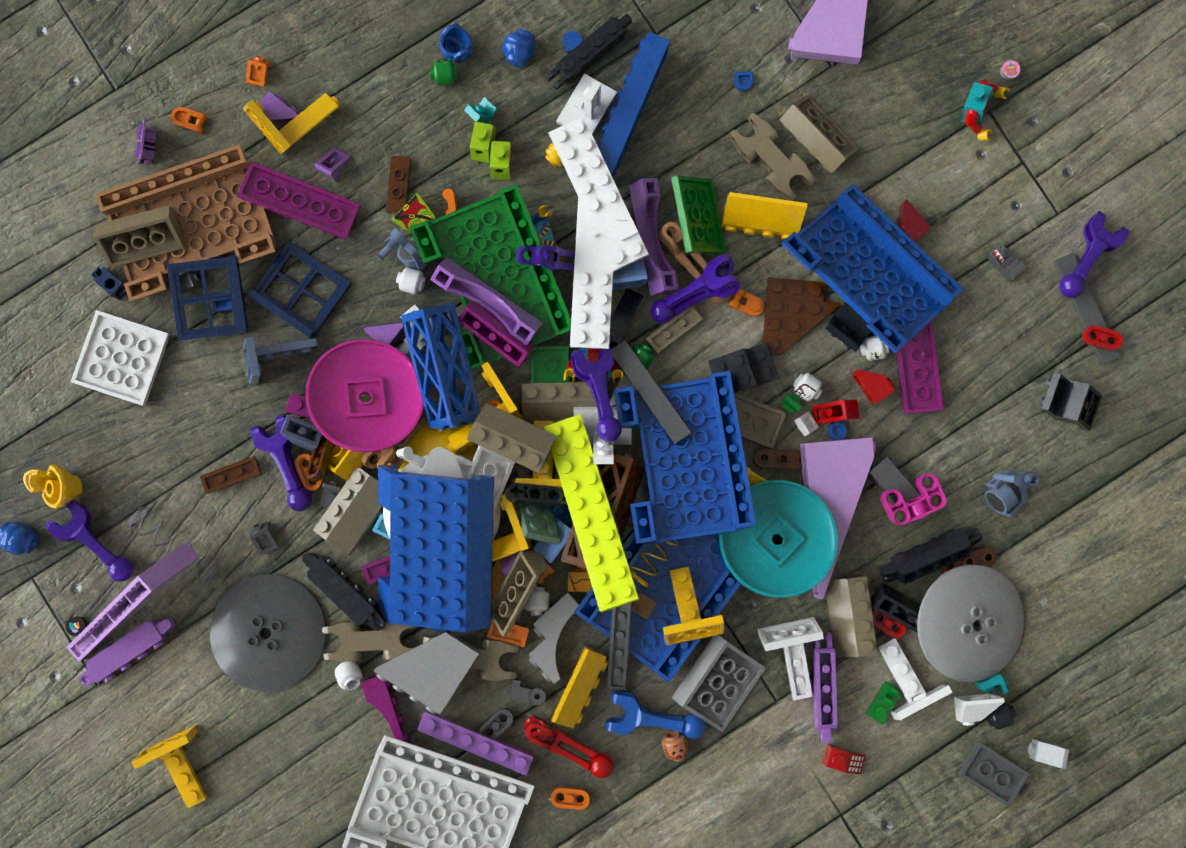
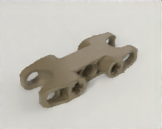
M752 113L747 120L753 127L755 134L752 137H743L738 131L732 130L729 133V137L738 153L748 163H752L757 159L770 173L765 178V181L777 195L785 200L795 201L796 196L791 190L789 182L793 179H798L806 186L811 187L815 183V179L807 165L798 155L793 153L787 158L774 144L779 139L776 131L769 123Z
M346 621L322 627L323 633L336 634L341 640L339 650L325 653L324 660L339 662L361 661L362 651L383 650V659H393L417 647L406 645L402 639L404 630L417 626L392 624L387 621L380 631L375 629L361 630L360 625H357L354 621Z
M425 636L423 643L436 636ZM483 639L482 648L474 647L480 653L471 668L480 669V679L494 681L516 679L517 672L504 669L500 664V657L506 652H519L520 646L495 639Z

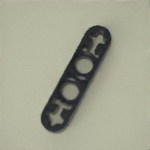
M512 483L505 492L507 500L512 503L568 508L566 498L562 501L563 497H565L562 487ZM513 489L516 490V493H519L517 497L514 496V493H511ZM531 490L537 491L539 498L533 499L529 492ZM549 492H555L558 495V500H551L548 495Z

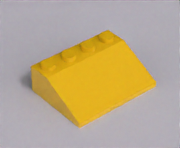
M730 192L724 205L721 228L732 233L737 230L744 231V234L747 235L759 233L767 238L780 236L782 237L781 239L785 240L793 232L798 233L800 231L808 203Z

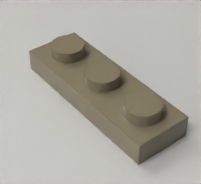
M690 306L648 336L646 341L658 354L703 319L696 309Z

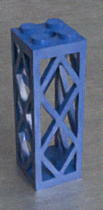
M454 302L401 315L429 429L437 428L440 431L475 422V418L478 417L481 409ZM445 326L454 336L451 350L443 340ZM420 333L427 342L426 356L417 347ZM459 353H460V357H461V361H462L463 368L461 367V365H460L459 362H458V360H459ZM420 364L422 365V367H423L424 370H425V372H424V378H423V374H422V370H421ZM457 375L466 385L464 400L456 390ZM432 382L440 392L439 406L429 395Z

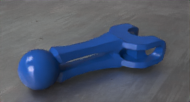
M620 690L611 692L612 702L623 706L626 713L621 718L607 719L605 722L607 731L626 735L631 733L637 726H655L678 731L690 739H698L705 733V721L694 714L684 717L656 712L640 705L638 698L632 692Z

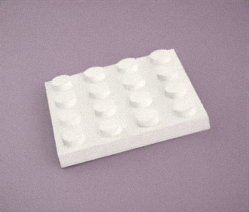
M96 310L71 382L145 406L170 334Z

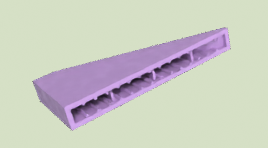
M816 0L796 30L794 37L789 40L788 50H791V57L858 64L862 55L867 0Z
M873 437L800 444L803 486L819 496L829 508L838 534V548L835 561L824 579L813 587L815 598L823 599L874 459L876 445Z
M187 542L182 544L138 575L66 648L80 662L186 570L199 556Z

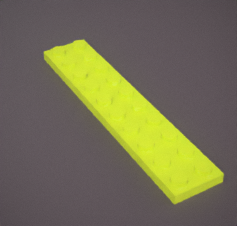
M579 414L545 426L546 431L558 436L551 452L599 611L602 613L640 600L598 465L594 464L593 449L582 415Z

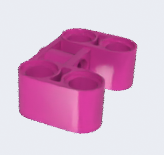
M921 474L918 476L916 486L920 496L906 502L902 494L895 489L885 490L881 494L882 505L891 523L905 525L945 506L946 497L935 475ZM926 477L929 478L931 482L928 488H926L923 484V480ZM890 493L895 495V501L892 504L887 499ZM934 495H936L939 499V502L936 506H934L931 502V499ZM898 511L903 513V519L900 522L896 519Z

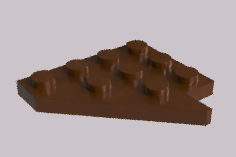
M767 278L762 344L768 343L771 354H782L840 306L838 302L824 301L825 282Z

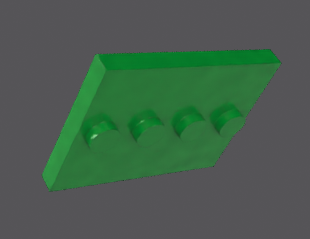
M678 175L672 177L686 253L718 255L726 253L712 179Z

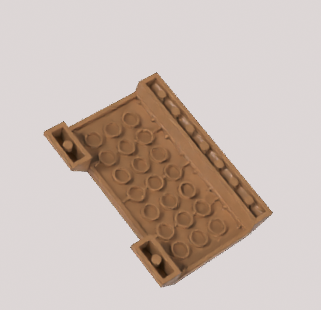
M240 144L95 194L100 211L107 215L108 221L168 205L171 206L178 221L184 249L123 265L128 280L127 283H124L129 302L167 290V264L216 259L234 252L238 263L243 264L276 252L275 236L266 209L237 198L239 189L250 166Z

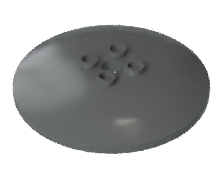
M275 574L250 577L233 586L218 603L210 625L211 648L218 665L236 683L258 691L281 690L305 678L320 660L326 642V634L322 632V627L326 626L325 616L315 596L298 581ZM263 628H268L271 631V636L268 639L263 638L261 635Z

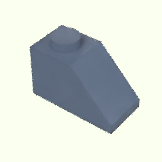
M289 415L286 416L280 432L292 444L309 451L318 447L322 435L314 425Z

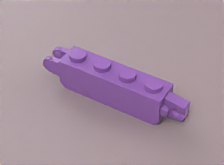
M168 618L161 622L156 620L146 621L88 660L87 670L78 677L82 685L87 687L95 682L104 681L106 683L116 677L114 673L121 670L123 672L132 666L131 662L135 659L139 661L148 655L147 651L150 649L156 650L164 645L163 641L168 638L167 633L176 627V620Z
M826 632V647H820V640L814 641V647H812L814 726L816 727V732L821 733V742L831 743V732H835V728H837L835 649L832 648L831 632Z

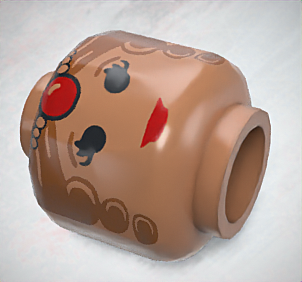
M670 731L665 734L662 740V747L667 759L674 760L675 762L684 760L685 756L689 753L686 736L678 731Z

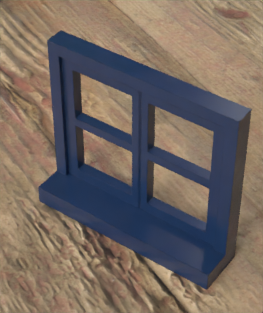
M288 240L255 289L250 288L246 295L309 338L314 339L351 286V283ZM291 255L311 267L300 285L280 273ZM317 273H320L337 285L326 303L306 290ZM277 275L297 288L285 306L265 293ZM303 293L323 306L312 323H309L292 311V308Z
M236 256L167 264L178 341L249 332L240 267ZM226 267L230 293L208 295L205 270ZM200 270L204 296L183 298L179 273ZM231 299L234 324L213 327L210 302ZM205 302L209 328L188 330L184 305Z

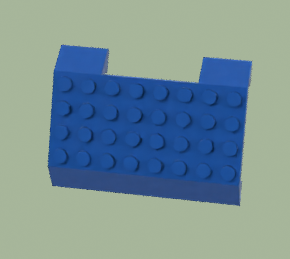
M854 184L842 192L835 203L798 233L793 232L781 243L809 271L817 273L868 323L867 327L895 354L964 290L960 284Z
M730 371L710 374L711 378L658 386L691 432V435L676 445L637 390L633 389V386L613 389L617 417L621 427L640 429L651 502L631 504L636 544H658L736 532L756 526Z
M379 465L378 504L390 511V577H378V606L381 608L379 611L381 615L392 624L458 632H470L490 627L494 476L475 474L471 479L398 472L397 466Z

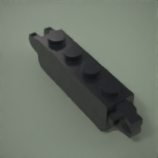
M628 13L620 19L611 17L557 62L555 68L547 74L545 79L551 81L558 74L562 77L553 85L555 90H558L566 83L571 84L625 38V33L628 31L627 27L632 23V18Z
M962 527L956 530L952 529L942 536L933 537L926 543L915 545L905 552H899L891 557L890 563L880 568L882 580L885 583H890V581L899 579L901 583L907 584L970 556L971 547L982 541V535L977 527L963 531Z
M312 552L303 554L301 559L309 568L307 578L357 625L368 624L376 631H380L387 621L379 612L381 608L377 606L378 602L373 597H368L363 592L362 586L358 583L354 584L347 572L344 570L340 571L333 559L330 557H319Z

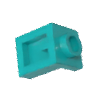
M486 97L479 104H468L464 109L475 122L486 124L491 121L498 110Z
M998 673L987 679L974 682L977 689L981 691H992L996 689L997 685L1001 693H1009L1007 689L1009 685L1006 678Z

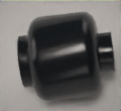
M1004 701L1002 705L987 716L990 727L994 726L995 729L999 730L1012 726L1017 715L1013 705L1009 706Z

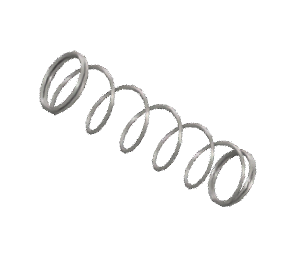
M146 507L139 508L130 518L128 526L131 528L140 522L138 533L142 536L156 530L153 536V545L161 546L170 541L167 549L168 555L171 543L178 532L165 542L155 545V536L164 521L150 532L141 534V524L150 510L147 511ZM142 512L140 517L132 524L138 514ZM204 554L189 566L191 567L200 561L196 570V578L201 579L203 583H207L220 567V563H214L205 572L203 577L199 578L197 573L207 554Z

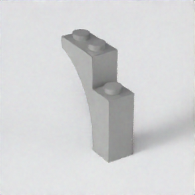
M569 592L533 623L535 626L533 630L540 638L544 636L545 639L528 654L530 656L529 661L534 667L537 668L539 666L543 670V677L548 682L552 681L554 684L561 678L556 662L557 641L565 623L579 606V603Z

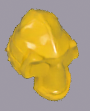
M51 464L47 471L39 469L30 470L23 476L26 488L31 493L43 492L42 498L51 508H60L70 503L74 498L79 497L83 492L81 479L78 476L72 475L60 465Z

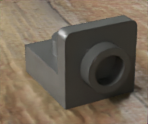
M200 270L179 273L182 294L195 287H203Z
M330 480L328 484L323 483L322 487L324 488L319 506L329 508L342 489L340 487L341 483Z
M268 521L256 523L250 529V538L260 555L278 548V543L269 529L270 524Z

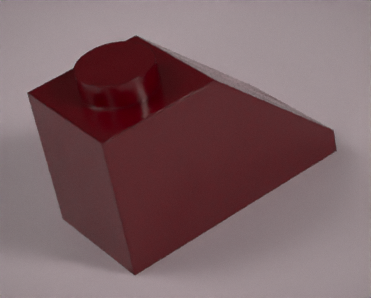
M907 199L903 201L899 206L898 227L915 242L930 230L931 227Z

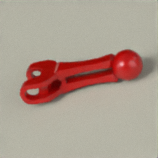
M529 716L524 721V730L529 741L575 762L587 771L590 770L597 778H606L612 774L614 762L608 754L598 753L597 750L576 741L561 729L554 728L536 716ZM561 741L591 757V760L588 761L560 746L558 742Z

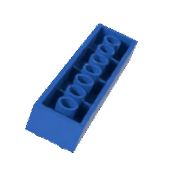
M648 32L647 37H643L640 42L639 55L635 54L631 64L633 65L631 72L628 71L624 79V89L621 88L617 95V106L613 105L609 114V124L605 123L602 130V140H598L596 143L613 179L668 55L670 40Z

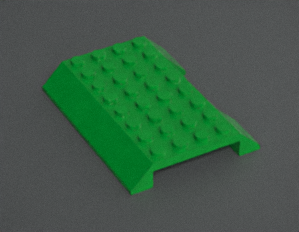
M517 184L500 190L496 195L432 221L426 220L409 227L424 264L443 258L445 260L448 257L543 322L535 337L530 341L533 345L571 331V318L552 270L540 266L520 264L517 261V250L520 246H542ZM529 251L524 253L526 260L531 258V252ZM459 295L464 308L472 302V300ZM469 330L461 332L471 370L481 367L486 362L492 363L504 358L503 355Z

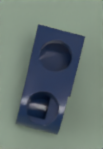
M99 265L90 275L101 288L118 300H121L127 293L124 282L102 265Z

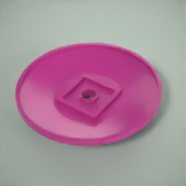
M351 340L331 348L315 363L306 384L307 410L315 427L335 445L355 452H377L400 443L416 427L424 407L411 360L397 348L376 340ZM362 394H367L370 396V401L362 402L359 397Z

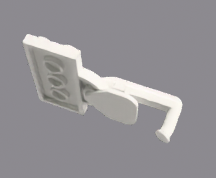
M480 445L472 462H457L454 453L442 447L433 448L427 459L414 454L410 447L401 448L396 451V455L399 458L422 467L421 474L471 479L475 474L494 476V512L515 464L514 461Z

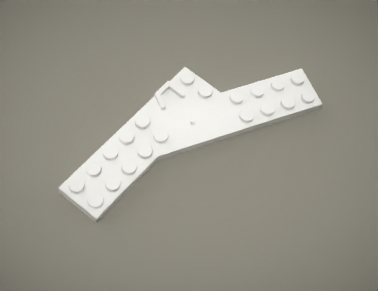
M581 116L548 132L578 195L570 347L609 349L614 272L649 256L584 116Z

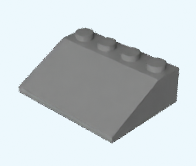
M715 635L672 698L680 706L723 733L766 668L721 636Z

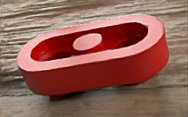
M1093 325L1087 327L1082 333L1083 341L1086 344L1105 350L1118 349L1123 343V337L1119 332ZM1090 333H1093L1094 339L1089 337ZM1109 338L1113 340L1112 344L1108 342Z
M875 609L872 610L875 627L893 638L904 636L906 626ZM877 614H881L882 616L881 620L879 621L876 620ZM896 624L898 629L894 632L892 626Z

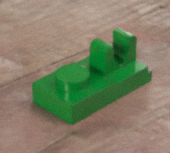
M884 681L865 714L883 725L901 696L902 691L889 682Z

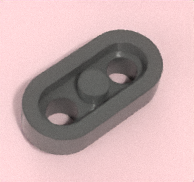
M506 708L497 710L481 726L479 733L497 739L512 724V712ZM506 715L507 720L501 721L500 716ZM491 728L493 734L488 735L486 729Z

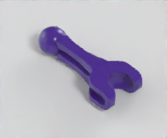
M1101 211L1095 213L1083 229L1087 245L1079 264L1071 274L1064 276L1059 283L1060 292L1067 298L1079 297L1084 292L1085 282L1083 279L1087 278L1096 259L1102 252H1111L1121 246L1130 233L1125 227H1122L1121 230L1115 233L1108 232L1103 224L1106 215Z
M520 246L517 250V261L520 264L540 266L550 270L574 271V264L560 262L559 259L560 257L575 259V252L564 250L556 246ZM525 251L531 252L529 260L524 258Z
M721 255L707 264L703 274L690 285L675 294L665 297V299L654 302L650 310L652 319L657 323L665 324L671 321L674 315L678 316L685 309L702 300L715 296L727 298L740 289V281L734 275H728L734 269L732 257Z
M610 347L609 349H600L597 362L588 361L583 351L573 350L571 354L573 373L577 378L587 382L596 403L599 420L597 434L604 441H615L621 435L622 427L620 422L614 418L606 386V376L614 364Z
M283 413L275 419L277 431L272 437L267 434L262 426L257 425L250 429V433L255 447L269 452L278 465L286 490L289 493L287 496L289 507L294 511L301 512L310 507L312 495L309 490L304 488L295 469L291 455V442L280 434L287 416Z
M72 500L66 504V507L72 513V519L67 525L60 526L51 520L45 524V528L56 539L68 542L77 540L90 548L108 566V574L113 580L123 582L132 576L134 572L133 563L126 557L116 556L101 544L90 529V512L79 502Z

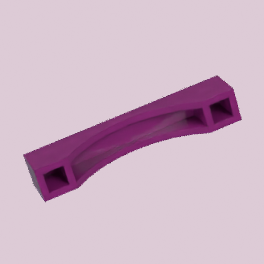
M377 676L361 681L366 701L383 714L391 727L394 738L411 743L408 732H404L402 726L405 724L404 718L401 713L398 714L396 708L399 704L396 695H392L390 689L393 687L392 683L388 680L384 682Z

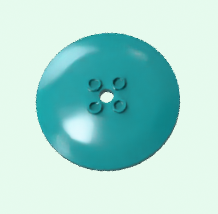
M768 480L750 486L756 526L736 532L719 534L720 550L727 568L743 586L763 596L788 598L809 591L828 574L837 554V528L829 508L813 491L791 481ZM780 535L782 537V544L775 545L772 542V536Z

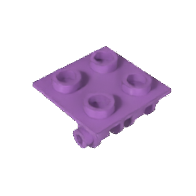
M144 118L142 124L139 123L136 139L140 140L135 147L134 158H138L137 164H140L141 160H144L145 164H152V161H154L155 151L152 150H155V147L150 145L156 144L157 130H155V126L150 125L145 128L146 118Z

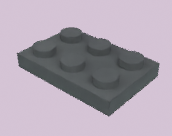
M979 741L975 743L958 772L959 776L1008 807L1012 805L1030 774Z

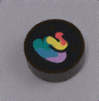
M81 616L72 617L66 623V631L72 636H78L88 626L87 621Z

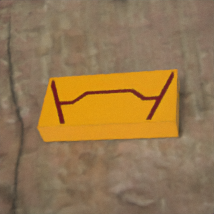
M568 572V592L590 591L592 584L589 574L584 572Z

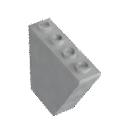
M446 631L375 668L374 672L377 673L376 676L384 682L388 680L394 684L393 688L397 691L408 693L412 701L418 704L421 702L426 705V709L429 712L441 714L480 651L451 632Z

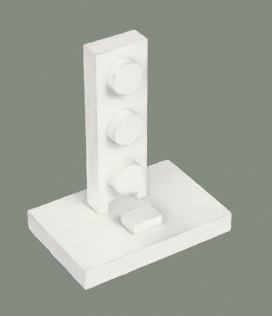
M584 73L556 123L563 126L584 116L593 135L614 100L617 91Z
M574 407V416L582 415L590 443L593 445L594 464H614L613 445H632V429L622 428L618 439L612 442L604 441L597 434V424L599 422L597 408ZM611 407L614 412V418L618 420L616 407Z
M810 617L757 629L765 651L779 648L784 649L793 700L813 697L803 643L824 639L823 632L815 618Z
M895 638L877 647L908 702L891 711L893 719L902 720L952 693L949 685H940L926 693Z

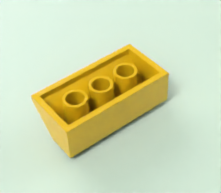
M587 645L585 646L553 713L552 722L574 728L575 724H580L584 715L581 711L584 706L588 707L592 698L589 694L592 688H597L600 678H598L600 670L604 672L608 664L606 654Z

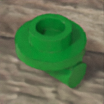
M786 394L782 399V407L789 413L798 412L802 407L801 400L796 394Z

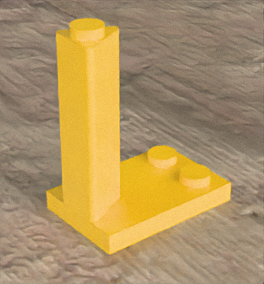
M325 93L279 131L263 113L265 110L258 101L254 102L251 99L246 103L243 110L277 151L282 154L337 110L340 103L334 96L330 98Z
M486 362L481 365L484 370L481 373L490 388L495 387L503 400V403L496 407L523 419L490 364ZM474 422L467 424L448 436L451 442L448 444V447L454 454H460L476 444L467 440Z
M505 494L500 495L502 499L499 502L502 510H506L514 533L493 540L492 562L532 547L531 540L523 536L515 503L508 501Z

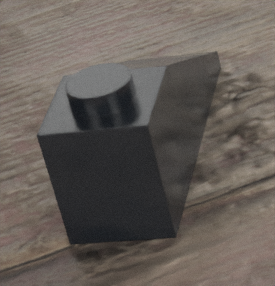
M626 288L611 318V344L617 346L622 343L641 304L643 295Z
M882 582L871 596L873 609L918 633L917 621L920 608L902 593Z

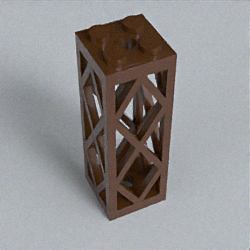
M613 451L614 464L597 465L606 492L613 485L616 484L617 489L608 496V500L611 503L615 499L612 513L622 540L631 513V504H634L644 469L639 465L640 462L634 460L632 455L624 453L621 456ZM611 470H613L614 478L608 482ZM573 524L560 561L574 570L588 574Z

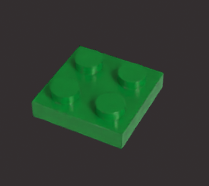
M569 346L535 347L530 354L531 383L569 382V376L566 377V381L564 380V372L569 362Z

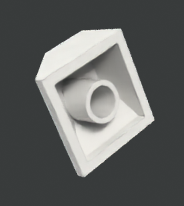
M993 693L954 696L956 720L963 723V725H975L976 721H982L1002 705L1004 698Z

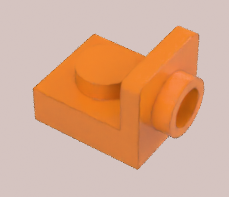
M255 56V58L249 59L246 83L266 86L268 67L272 65V62L266 61V57Z

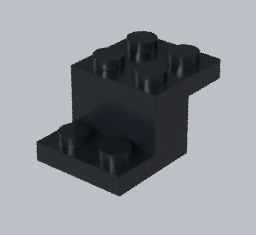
M845 301L825 327L832 337L838 338L845 347L855 352L871 332L867 327L868 323Z
M767 342L749 349L743 348L708 361L712 374L730 371L734 393L746 391L780 379Z
M1054 372L1052 378L1048 381L1046 396L1042 398L1041 409L1055 420L1077 424L1081 429L1090 431L1102 395L1090 384L1068 380L1062 374Z

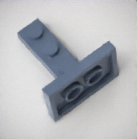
M253 337L245 338L243 354L249 385H258L262 370L257 359L271 360L277 355L290 357L296 352H301L302 354L312 353L317 347L316 338L255 348Z

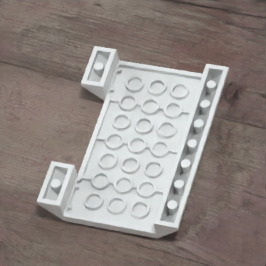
M384 735L349 823L342 848H386L387 840L411 848H509L525 804L528 805L535 786Z

